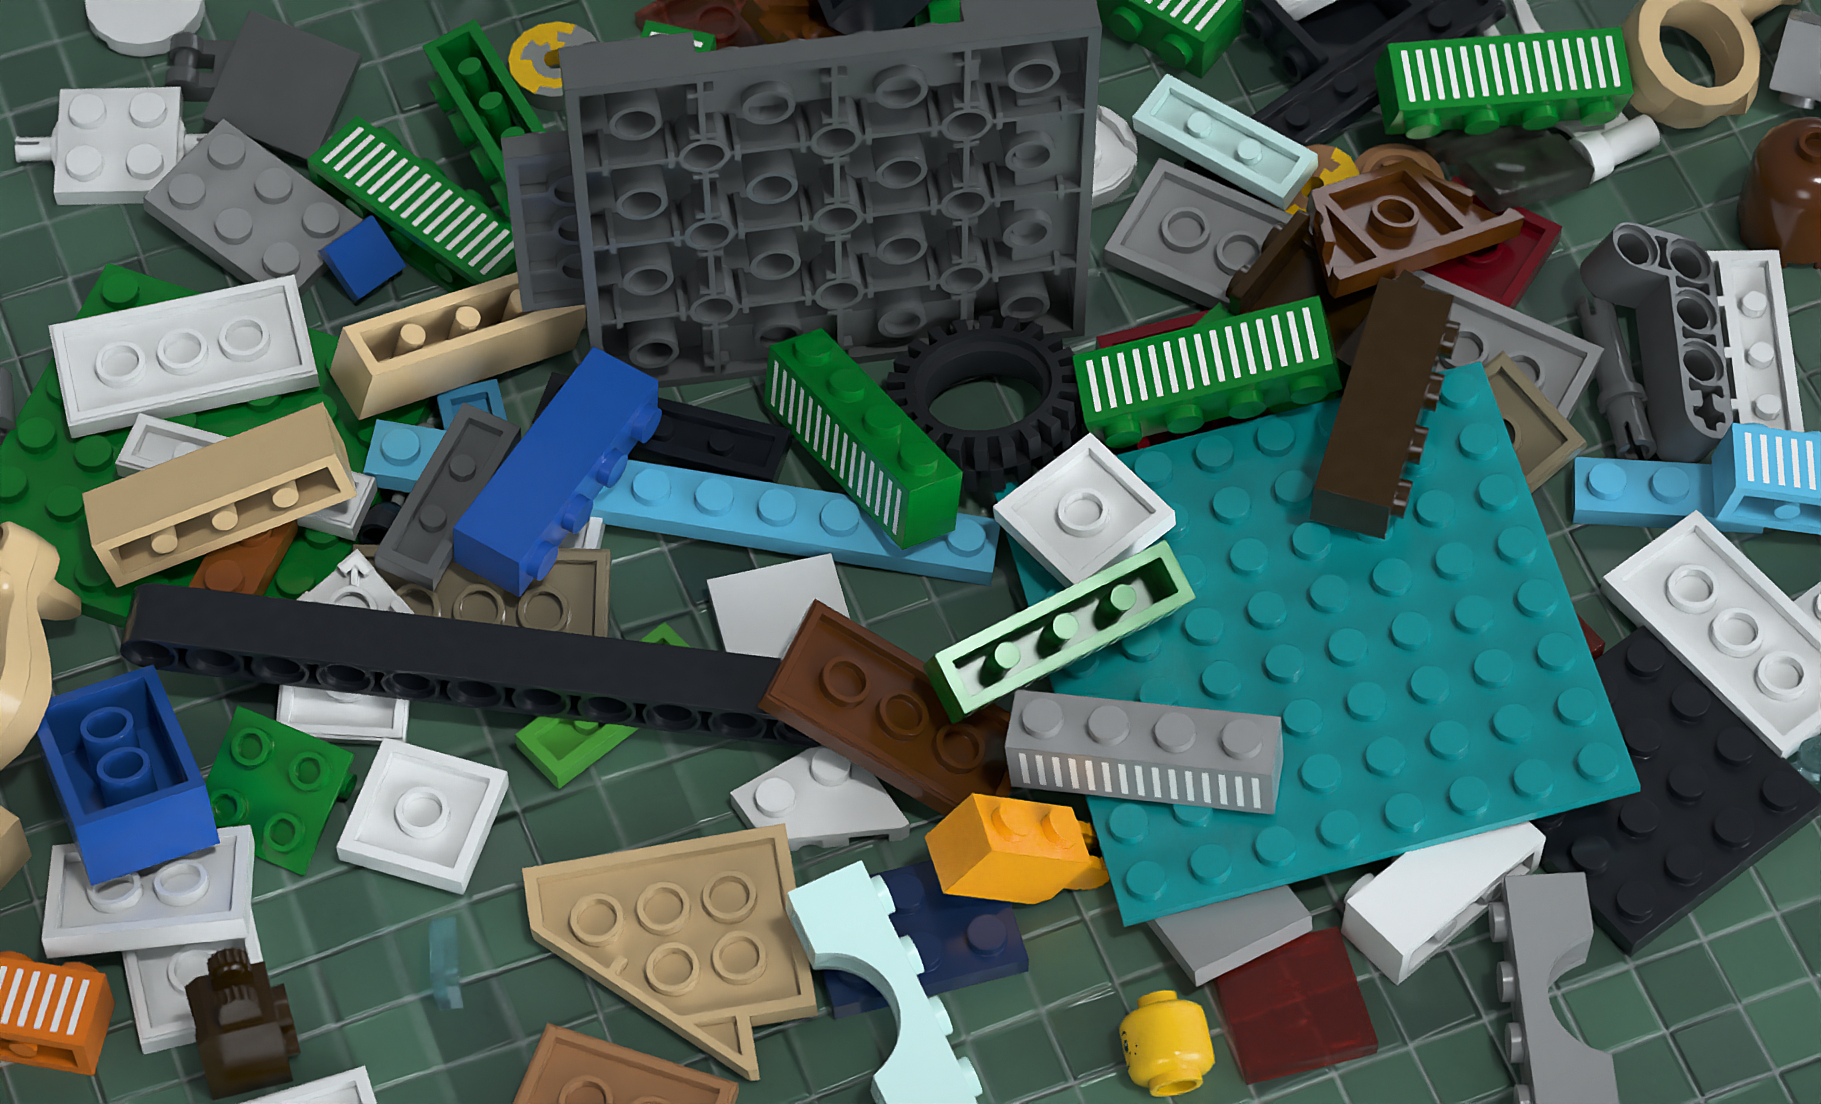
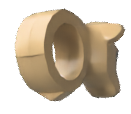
M1639 0L1618 26L1622 28L1634 91L1633 96L1629 100L1637 111L1648 115L1652 120L1676 129L1704 127L1719 116L1745 115L1757 95L1760 80L1761 52L1751 25L1752 21L1760 18L1776 6L1796 5L1803 0ZM1660 26H1672L1685 30L1700 41L1710 55L1715 70L1714 87L1706 88L1690 83L1675 72L1665 58L1659 40Z
M10 521L0 524V771L24 751L37 732L50 701L52 692L51 663L40 619L54 621L71 620L81 615V598L54 579L60 561L56 548L34 531Z

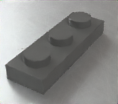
M463 402L374 554L375 566L434 591L454 557V525L520 442L521 427Z

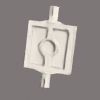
M181 87L60 89L58 122L53 129L52 136L16 137L15 157L17 162H53L55 168L53 193L57 205L144 203L143 197L207 134L186 133L183 124L184 99Z

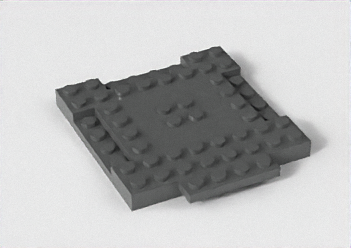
M960 0V22L945 24L926 23L911 28L877 32L859 31L851 35L809 40L792 39L784 43L742 48L725 47L716 51L696 53L693 32L670 35L654 34L644 38L610 42L592 41L576 46L559 47L566 130L548 133L530 132L522 136L501 138L522 312L585 305L589 351L594 346L657 379L658 389L764 376L767 372L770 345L822 328L857 364L893 360L899 354L909 357L907 345L914 339L918 338L929 346L927 331L940 326L947 336L953 335L952 321L958 319H966L968 330L980 329L979 316L992 315L994 328L1002 329L1006 316L1019 318L1021 333L1024 332L1031 322L1043 326L1044 338L1052 332L1061 338L1085 336L1102 31L1096 0Z

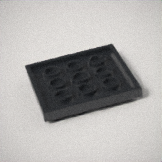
M1644 625L1594 660L1641 785L1640 792L1529 821L1546 836L1539 865L1548 874L1585 872L1592 919L1630 958L1821 814V793L1784 757L1780 758Z

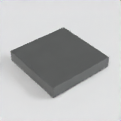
M249 10L203 114L204 123L215 127L224 119L259 145L307 164V159L327 142L363 60L360 53Z

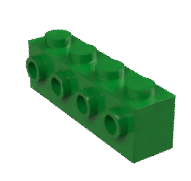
M473 19L422 46L436 75L435 78L427 81V84L443 114L454 109L455 112L448 115V119L463 147L466 148L472 144L476 145L475 148L469 150V153L484 182L488 183L495 178L498 181L491 185L490 188L508 219L510 218L501 138L522 136L530 132H547L476 19Z

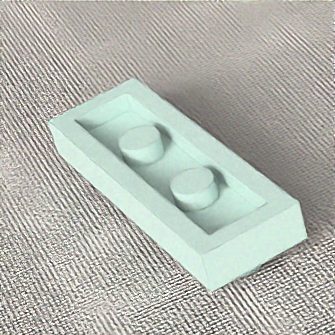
M1167 73L1132 117L1135 131L1283 211L1286 210L1319 167L1317 153Z

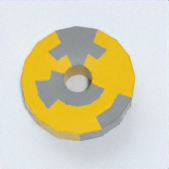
M557 21L539 24L523 32L513 43L508 57L510 75L530 105L549 111L564 110L560 68H550V66L560 65L559 47L576 46L586 42L597 41L591 32L576 24Z

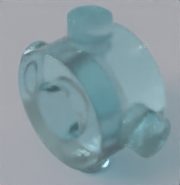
M1811 737L1804 740L1799 747L1795 762L1790 763L1812 784L1821 783V737Z

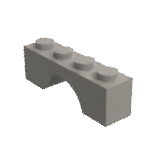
M1585 872L1504 876L1499 902L1489 903V931L1492 942H1502L1505 962H1498L1497 990L1500 1002H1510L1513 1022L1506 1023L1505 1026L1506 1056L1509 1064L1519 1063L1522 1083L1514 1085L1513 1104H1619L1612 1054L1589 1047L1568 1033L1556 1018L1548 996V989L1561 975L1586 962L1594 931Z

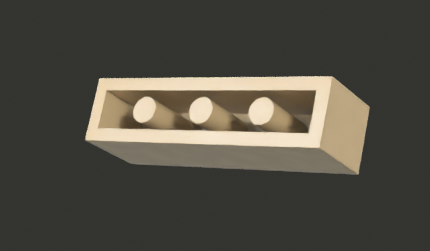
M515 272L343 327L329 372L358 420L575 349L586 319L585 305L522 312L518 274Z
M321 402L82 493L91 545L117 588L357 496L345 444L325 405Z

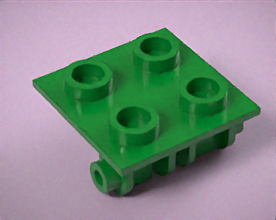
M238 705L205 783L216 828L250 825L255 842V856L305 876L337 797L340 796L348 799L355 789L357 775L349 772L355 753Z

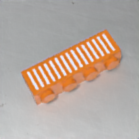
M0 952V1060L94 1076L115 1008V1001L106 974L100 973L94 967L84 963L67 962L62 966L35 962L30 957L18 952Z

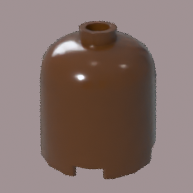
M1809 116L1789 119L1769 129L1754 150L1738 200L1737 216L1741 226L1739 235L1742 242L1750 250H1779L1782 269L1786 267L1787 262L1801 265L1814 263V269H1821V118Z

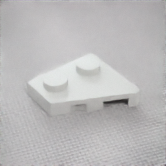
M824 745L809 748L730 792L731 806L748 829L785 823L790 851H797L806 845H817L822 848L849 846L850 837L888 834L890 842L900 841L910 836V823L875 775Z

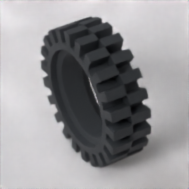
M989 315L979 316L980 329L968 330L966 319H958L952 321L953 335L947 336L940 326L927 331L929 346L918 338L914 339L907 345L909 357L899 354L893 362L894 372L888 373L886 394L963 472L964 491L978 492L980 478H991L992 491L1006 489L1005 475L1014 474L1018 484L1021 485L1032 477V465L1040 471L1054 460V456L1058 457L1071 447V442L1077 443L1082 435L1081 424H1084V416L1072 357L1075 354L1070 346L1063 349L1062 338L1054 332L1044 338L1043 326L1031 322L1024 332L1021 333L1019 318L1006 316L1002 329L994 328L993 316ZM980 376H1007L1021 379L1030 383L1042 396L1040 404L1033 413L1023 420L1006 427L990 430H964L950 427L939 422L929 411L931 402L945 388L965 379Z

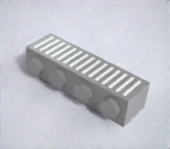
M1017 689L1015 691L1005 743L1011 786L1265 814H1275L1284 757L1281 717Z

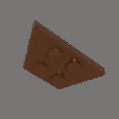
M1407 159L1310 191L1306 206V212L1311 215L1310 226L1328 291L1334 299L1377 285L1380 277L1394 279L1404 269L1412 273L1518 237L1525 217L1520 212L1509 207L1503 215L1498 216L1472 204L1475 191L1454 181L1443 180L1432 171Z

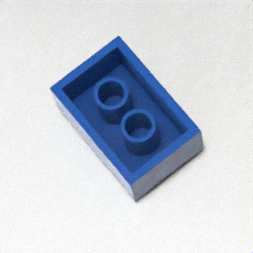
M154 664L50 698L35 737L43 765L91 886L123 877L129 873L180 856H186L220 843L205 782Z

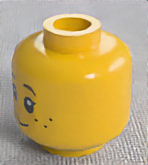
M1170 990L1152 992L1140 997L1137 1000L1138 1008L1126 1015L1119 1025L1127 1069L1132 1081L1139 1086L1149 1088L1151 1095L1156 1097L1175 1096L1200 1087L1203 1084L1202 1076L1215 1063L1206 1016L1202 1007L1189 1000H1178L1176 992Z

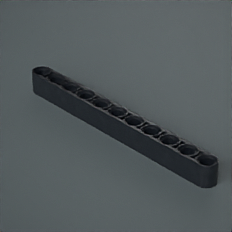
M160 583L142 584L133 589L120 647L121 655L130 663L143 668L154 664L156 670L602 724L624 725L627 727L801 748L823 746L757 707L781 658Z

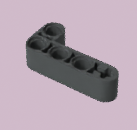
M1623 222L1618 224L1585 257L1580 265L1581 278L1588 290L1596 297L1611 303L1634 308L1636 311L1644 386L1648 399L1649 427L1652 438L1656 442L1657 455L1664 462L1699 463L1719 445L1734 421L1713 264L1706 250L1688 237L1633 222Z

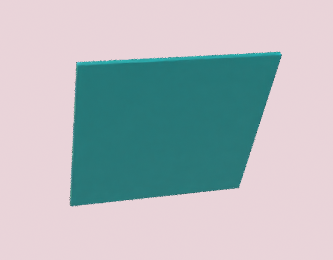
M1481 361L1436 372L1445 375V380L1436 412L1424 410L1419 424L1429 428L1420 465L1408 462L1403 479L1413 481L1407 510L1403 519L1391 517L1385 540L1310 520L1315 483L1342 397L1115 455L1175 511L1176 525L1147 548L1165 539L1167 540L1196 598L1181 610L1050 675L1049 679L1053 693L1281 717L1284 756L1275 814L1084 794L1124 927L1640 792L1641 785ZM1018 482L1005 484L1006 489L994 491L996 503L1020 486ZM1005 530L1028 608L1066 589Z

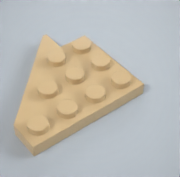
M785 823L522 868L530 929L535 941L749 1081L760 1080L752 1027L818 1015L809 959L785 910L787 892L796 889Z

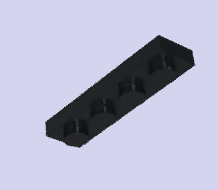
M556 372L551 373L532 421L533 424L570 376ZM658 397V408L662 410V416L656 431L646 443L638 441L628 454L629 459L777 484L792 443L791 429Z

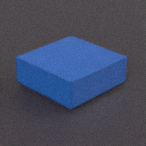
M373 215L366 217L318 251L352 302L359 300L406 267V264Z

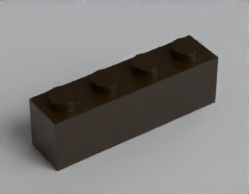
M1384 277L1379 278L1315 483L1310 520L1385 540L1391 517L1404 518L1413 481L1403 479L1408 462L1416 465L1421 463L1429 428L1419 424L1424 410L1436 412L1445 375L1435 373L1440 357L1452 359L1461 323L1450 320L1454 295Z

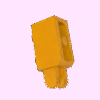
M972 793L924 836L944 894L1034 905L1052 899L1063 888L1089 891L1104 886L1110 880L1103 857L1097 858V856H1091L1088 851H1091V849L1099 844L1093 824L1076 820L1072 807Z

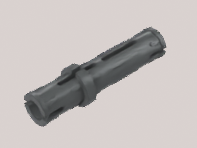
M1591 292L1597 313L1595 310L1591 311L1586 295L1581 296L1576 301L1574 308L1576 315L1579 317L1585 340L1604 348L1595 371L1600 389V394L1596 400L1598 409L1602 417L1609 421L1616 446L1617 458L1639 460L1634 445L1635 442L1636 445L1641 446L1643 457L1647 460L1655 454L1657 446L1655 439L1652 438L1644 411L1648 404L1646 392L1641 384L1636 383L1615 312V304L1602 300Z

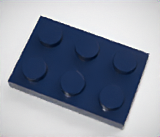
M932 860L869 875L870 878L877 875L882 877L895 907V912L889 914L888 917L898 938L908 935L919 953L924 972L916 976L926 997L1028 971L1029 958L1009 901L944 894ZM819 969L834 1020L889 1006L881 992L862 977L841 970Z

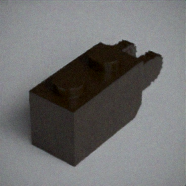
M240 947L224 948L221 951H216L215 954H211V957L207 958L209 974L193 979L185 986V991L196 1027L195 1039L213 1101L293 1082L288 1056L301 1054L285 984L271 986L265 961L251 964L245 949L241 950Z

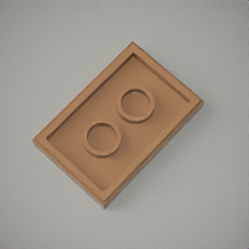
M547 1023L513 1104H735L739 1094V1087L737 1082Z

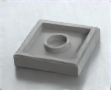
M1287 884L1146 921L1196 987L1313 930L1310 912Z

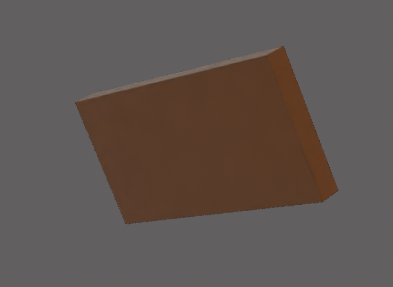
M813 600L799 623L757 707L944 816L949 815L972 793L1008 798L1013 787L1011 786L1005 751L1011 717L1010 712L996 704H992L952 724L923 668L925 664L923 661L819 600Z

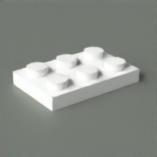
M251 826L217 828L219 844L93 886L89 882L75 843L52 846L42 931V943L47 958L249 937L255 842Z

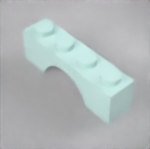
M862 860L787 892L785 910L813 970L834 969L860 976L875 986L891 1007L897 1027V1044L889 1059L873 1076L870 1091L876 1104H977L975 1097L982 1094L978 1077L966 1056L956 1060L946 1039L947 1035L953 1033L948 1014L937 995L929 999L926 997L916 976L924 972L921 958L908 935L898 938L888 917L889 914L895 912V907L882 877L877 875L870 878Z

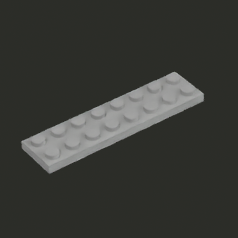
M1159 158L1104 247V262L1210 309L1220 302L1229 310V298L1225 296V293L1234 274L1243 265L1251 268L1261 256V247L1271 229L1279 222L1286 225L1293 215ZM1309 225V232L1312 234L1311 226ZM1418 270L1412 272V274L1425 281L1424 288L1454 295L1450 320L1461 323L1452 359L1440 357L1435 373L1481 361L1484 367L1500 352L1504 351L1568 422L1570 421L1595 375L1604 348L1425 271Z

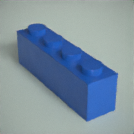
M593 346L454 525V562L519 598L534 578L539 581L545 578L556 561L559 550L558 546L569 532L577 534L584 527L592 512L595 497L604 486L612 488L618 482L627 465L630 451L638 441L646 443L656 431L662 416V410L658 408V380Z

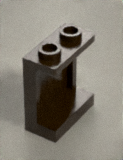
M1299 209L1286 225L1279 222L1271 229L1261 247V256L1252 267L1243 265L1234 274L1225 293V296L1229 298L1228 312L1237 316L1319 296L1329 321L1343 389L1336 390V392L1343 396L1377 285L1334 299L1329 294L1314 237L1309 232L1311 215ZM1406 269L1396 279V281L1425 287L1424 280Z

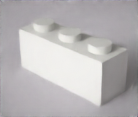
M1526 821L1393 856L1392 864L1375 877L1372 873L1366 874L1349 889L1344 898L1346 906L1341 933L1398 986L1488 911L1490 902L1499 901L1504 876L1531 875L1538 869L1546 836L1533 824Z

